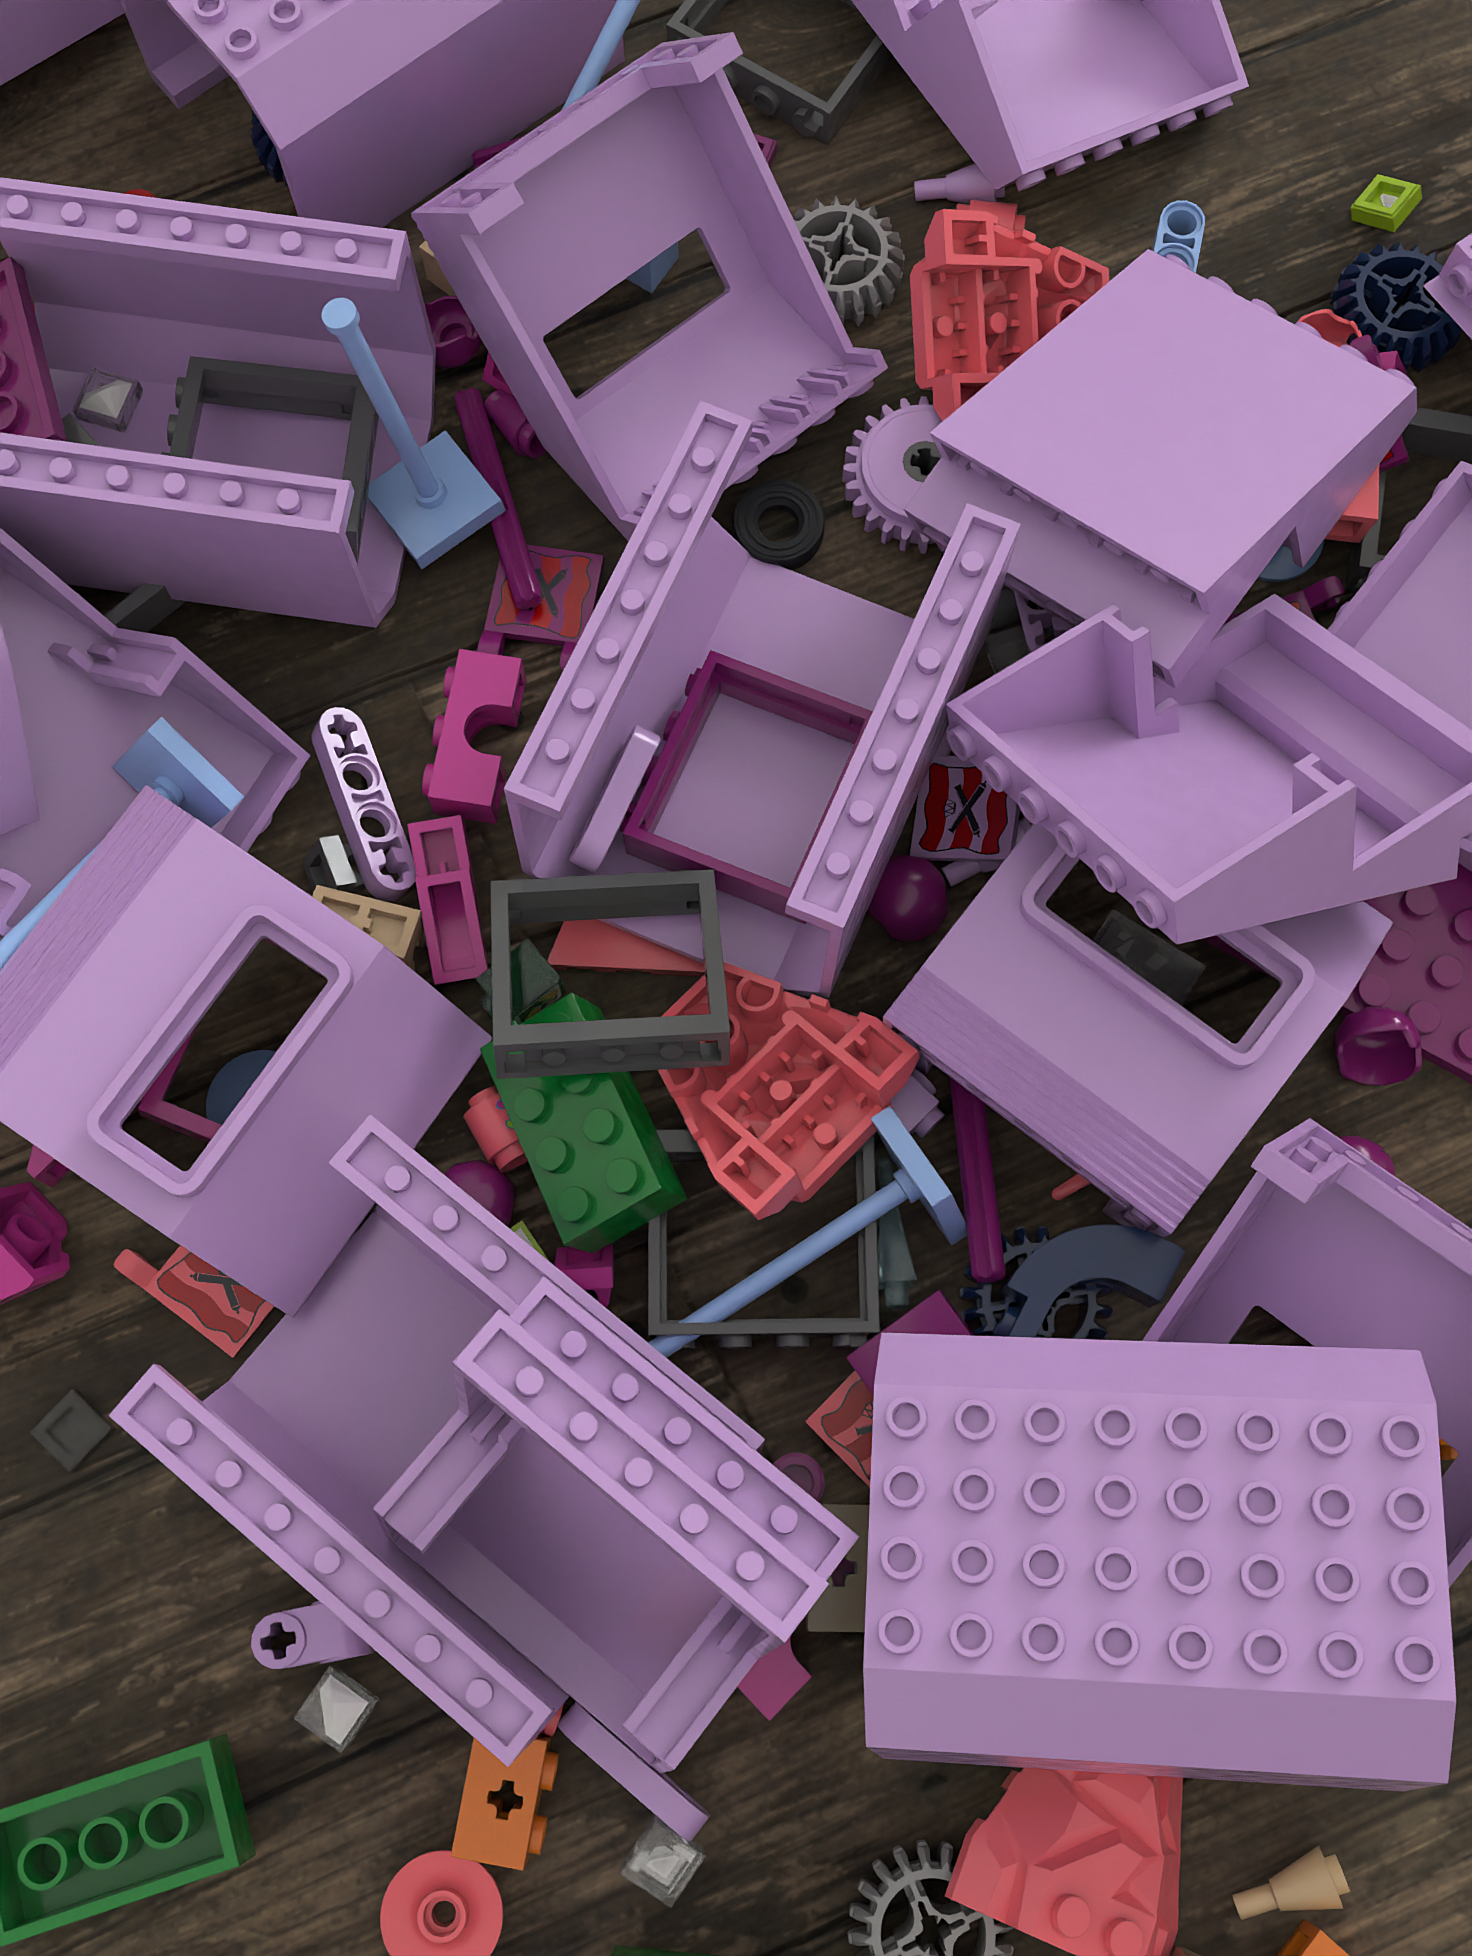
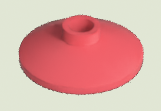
M435 1850L424 1853L412 1859L401 1868L385 1892L380 1913L381 1934L389 1955L490 1956L497 1945L502 1931L504 1912L499 1887L488 1869L480 1862L451 1857L452 1850ZM440 1901L452 1903L456 1910L454 1921L450 1923L440 1922L435 1916V1905Z

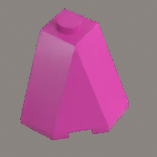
M30 1181L0 1188V1305L64 1277L70 1269L69 1254L62 1252L61 1241L67 1234L66 1219Z

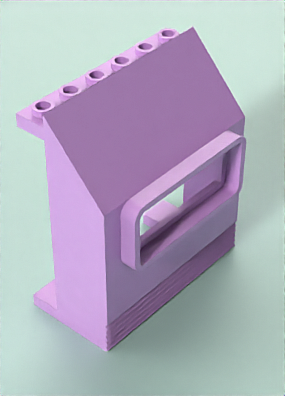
M733 32L660 43L411 213L412 219L417 223V228L428 242L429 248L434 253V258L439 262L442 272L527 420L535 430L542 446L628 542L700 400L753 420L752 435L725 487L727 489L732 484H738L751 478L758 471V465L771 455L780 454L790 449L797 442L796 437L810 426H816L829 420L835 414V408L845 400L868 391L874 384L873 379L888 368L880 350L853 347L727 79L723 67L743 54ZM697 229L724 284V292L575 398L543 341L544 336Z
M146 785L0 970V1122L158 1231L294 1318L375 1204L371 1198L328 1162L370 1114L414 1150L481 1056L480 1048L491 1042L493 1037L383 944ZM264 938L269 939L325 977L328 982L188 1171H181L123 1131L122 1124L258 943Z
M1040 823L1032 824L883 1016V1024L918 1050L920 1058L914 1069L925 1076L933 1065L938 1067L1109 1196L1111 1199L1102 1210L1105 1214L1120 1225L1139 1228L1164 1238L1172 1234L1183 1220L1192 1205L1197 1201L1346 1002L1394 922L1366 902L1359 901L1216 935L1280 982L1279 989L1239 1042L1234 1044L1046 907V902L1080 858L1078 856L1075 858L1068 856L1059 846L1055 836Z
M1309 1118L1266 1144L1251 1165L1257 1172L1142 1341L1229 1344L1253 1308L1260 1306L1315 1347L1420 1350L1437 1404L1439 1438L1458 1452L1457 1458L1442 1476L1448 1582L1450 1588L1472 1560V1229Z

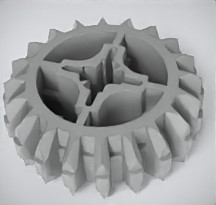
M837 196L834 197L831 206H824L816 198L811 212L798 207L794 215V222L842 324L844 325V320L851 319L859 327L861 322H863L864 313L876 319L881 312V305L890 306L894 299L895 291H898V287L901 286L903 276L901 270L904 268L905 255L903 254V249H900L901 239L899 232L891 231L892 225L890 224L889 217L877 219L874 205L864 211L860 210L856 198L849 206L841 205Z
M923 1839L917 1840L915 1846L917 1860L911 1862L908 1861L907 1854L902 1846L898 1845L893 1848V1856L899 1867L890 1872L886 1864L879 1858L872 1863L877 1876L882 1880L878 1887L863 1878L857 1884L858 1890L862 1895L871 1901L869 1905L856 1902L851 1903L849 1906L850 1916L866 1923V1926L854 1927L848 1931L850 1944L869 1946L860 1951L856 1956H938L933 1943L928 1944L924 1935L920 1941L915 1938V1936L923 1931L921 1923L923 1917L918 1907L919 1901H922L928 1915H933L937 1924L941 1918L946 1922L938 1928L940 1936L938 1942L943 1956H953V1945L956 1939L962 1933L970 1930L969 1923L979 1919V1934L971 1956H1012L1013 1954L1011 1943L996 1937V1934L1008 1932L1013 1927L967 1906L959 1905L955 1901L947 1904H938L928 1898L920 1880L937 1878L950 1881L955 1865L951 1864L953 1847L949 1842H941L938 1847L936 1860L930 1859V1850L927 1842ZM904 1888L909 1903L908 1917L903 1924L892 1930L893 1936L881 1941V1924L885 1910L892 1898Z

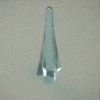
M882 1156L878 1161L880 1189L894 1181L892 1163L888 1156ZM898 1206L881 1216L879 1222L878 1290L885 1289L886 1306L888 1309L909 1307L908 1287L913 1288V1281L917 1279Z

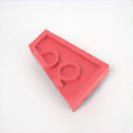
M597 919L564 921L546 962V968L550 970L573 968L594 969L596 972L637 971L651 972L658 975L701 977L705 974L703 963Z

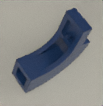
M1093 1225L1063 1233L1035 1250L1008 1278L1000 1293L1015 1300L1020 1305L1018 1309L1008 1305L993 1336L1035 1338L1055 1299L1063 1291L1080 1285L1105 1286L1150 1308L1161 1302L1186 1249L1154 1233L1123 1225Z

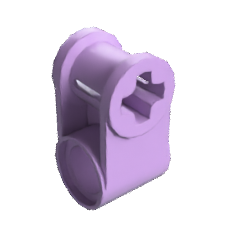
M320 1601L313 1602L311 1606L277 1612L264 1617L256 1625L251 1639L254 1657L262 1665L271 1669L292 1668L315 1662L324 1664L373 1653V1648ZM281 1624L285 1632H295L296 1643L287 1646L285 1658L282 1649H272L271 1638L280 1635Z

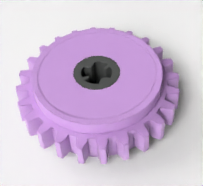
M921 396L919 405L910 406L906 398L900 400V407L896 411H893L886 404L881 407L880 421L868 415L865 418L864 431L856 429L853 433L852 446H847L844 462L846 465L843 466L842 482L847 483L845 485V500L854 501L852 508L853 517L857 518L867 515L864 530L869 533L878 527L882 530L881 542L883 544H886L893 537L900 540L899 547L901 551H905L909 543L918 544L921 554H926L928 545L935 542L916 531L904 508L942 457L930 435V432L942 420L934 410L933 405H929L926 396ZM937 544L941 552L946 550L944 547Z

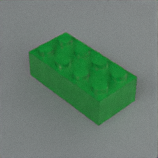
M572 992L519 1025L605 1020L599 1007ZM493 1041L480 1048L564 1245L593 1254L688 1199L629 1071L497 1079ZM525 1051L509 1052V1054L525 1053Z
M227 1733L1 1808L0 1947L233 1869L254 1857L256 1852Z

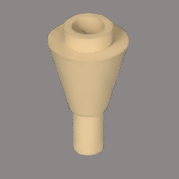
M1318 1845L1268 1879L1269 1883L1233 1894L1232 1897L1240 1919L1244 1920L1277 1908L1280 1911L1343 1909L1339 1895L1349 1893L1350 1890L1336 1855L1324 1857Z

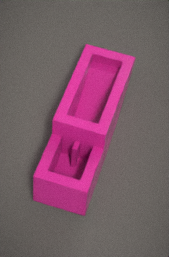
M457 815L407 824L417 876L415 877L434 985L488 976L480 909L464 816Z

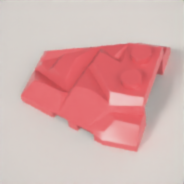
M954 209L936 211L924 239L925 258L913 266L910 274L915 380L920 389L932 390L933 408L942 422L1109 282V268L1062 246L1052 249L1036 242V234L1026 229L1014 232L997 224L998 216L987 211Z
M723 962L730 1024L729 1066L661 1069L658 1072L672 1098H674L689 1131L703 1153L718 1185L757 1220L780 1212L791 1200L800 1203L809 1200L877 1131L871 1118L888 1106H891L893 1109L891 1099L906 1085L920 1055L917 1049L883 1024L877 1017L860 1012L858 1017L831 1008L827 999L813 994L810 999H806L784 991L782 984L778 981ZM705 974L661 1017L709 1014ZM711 1040V1041H700V1043H714V1042H715V1040Z
M1023 1768L1020 1773L1012 1770L1001 1785L1006 1792L986 1820L977 1818L966 1833L945 1897L1076 1956H1170L1178 1932L1183 1778Z

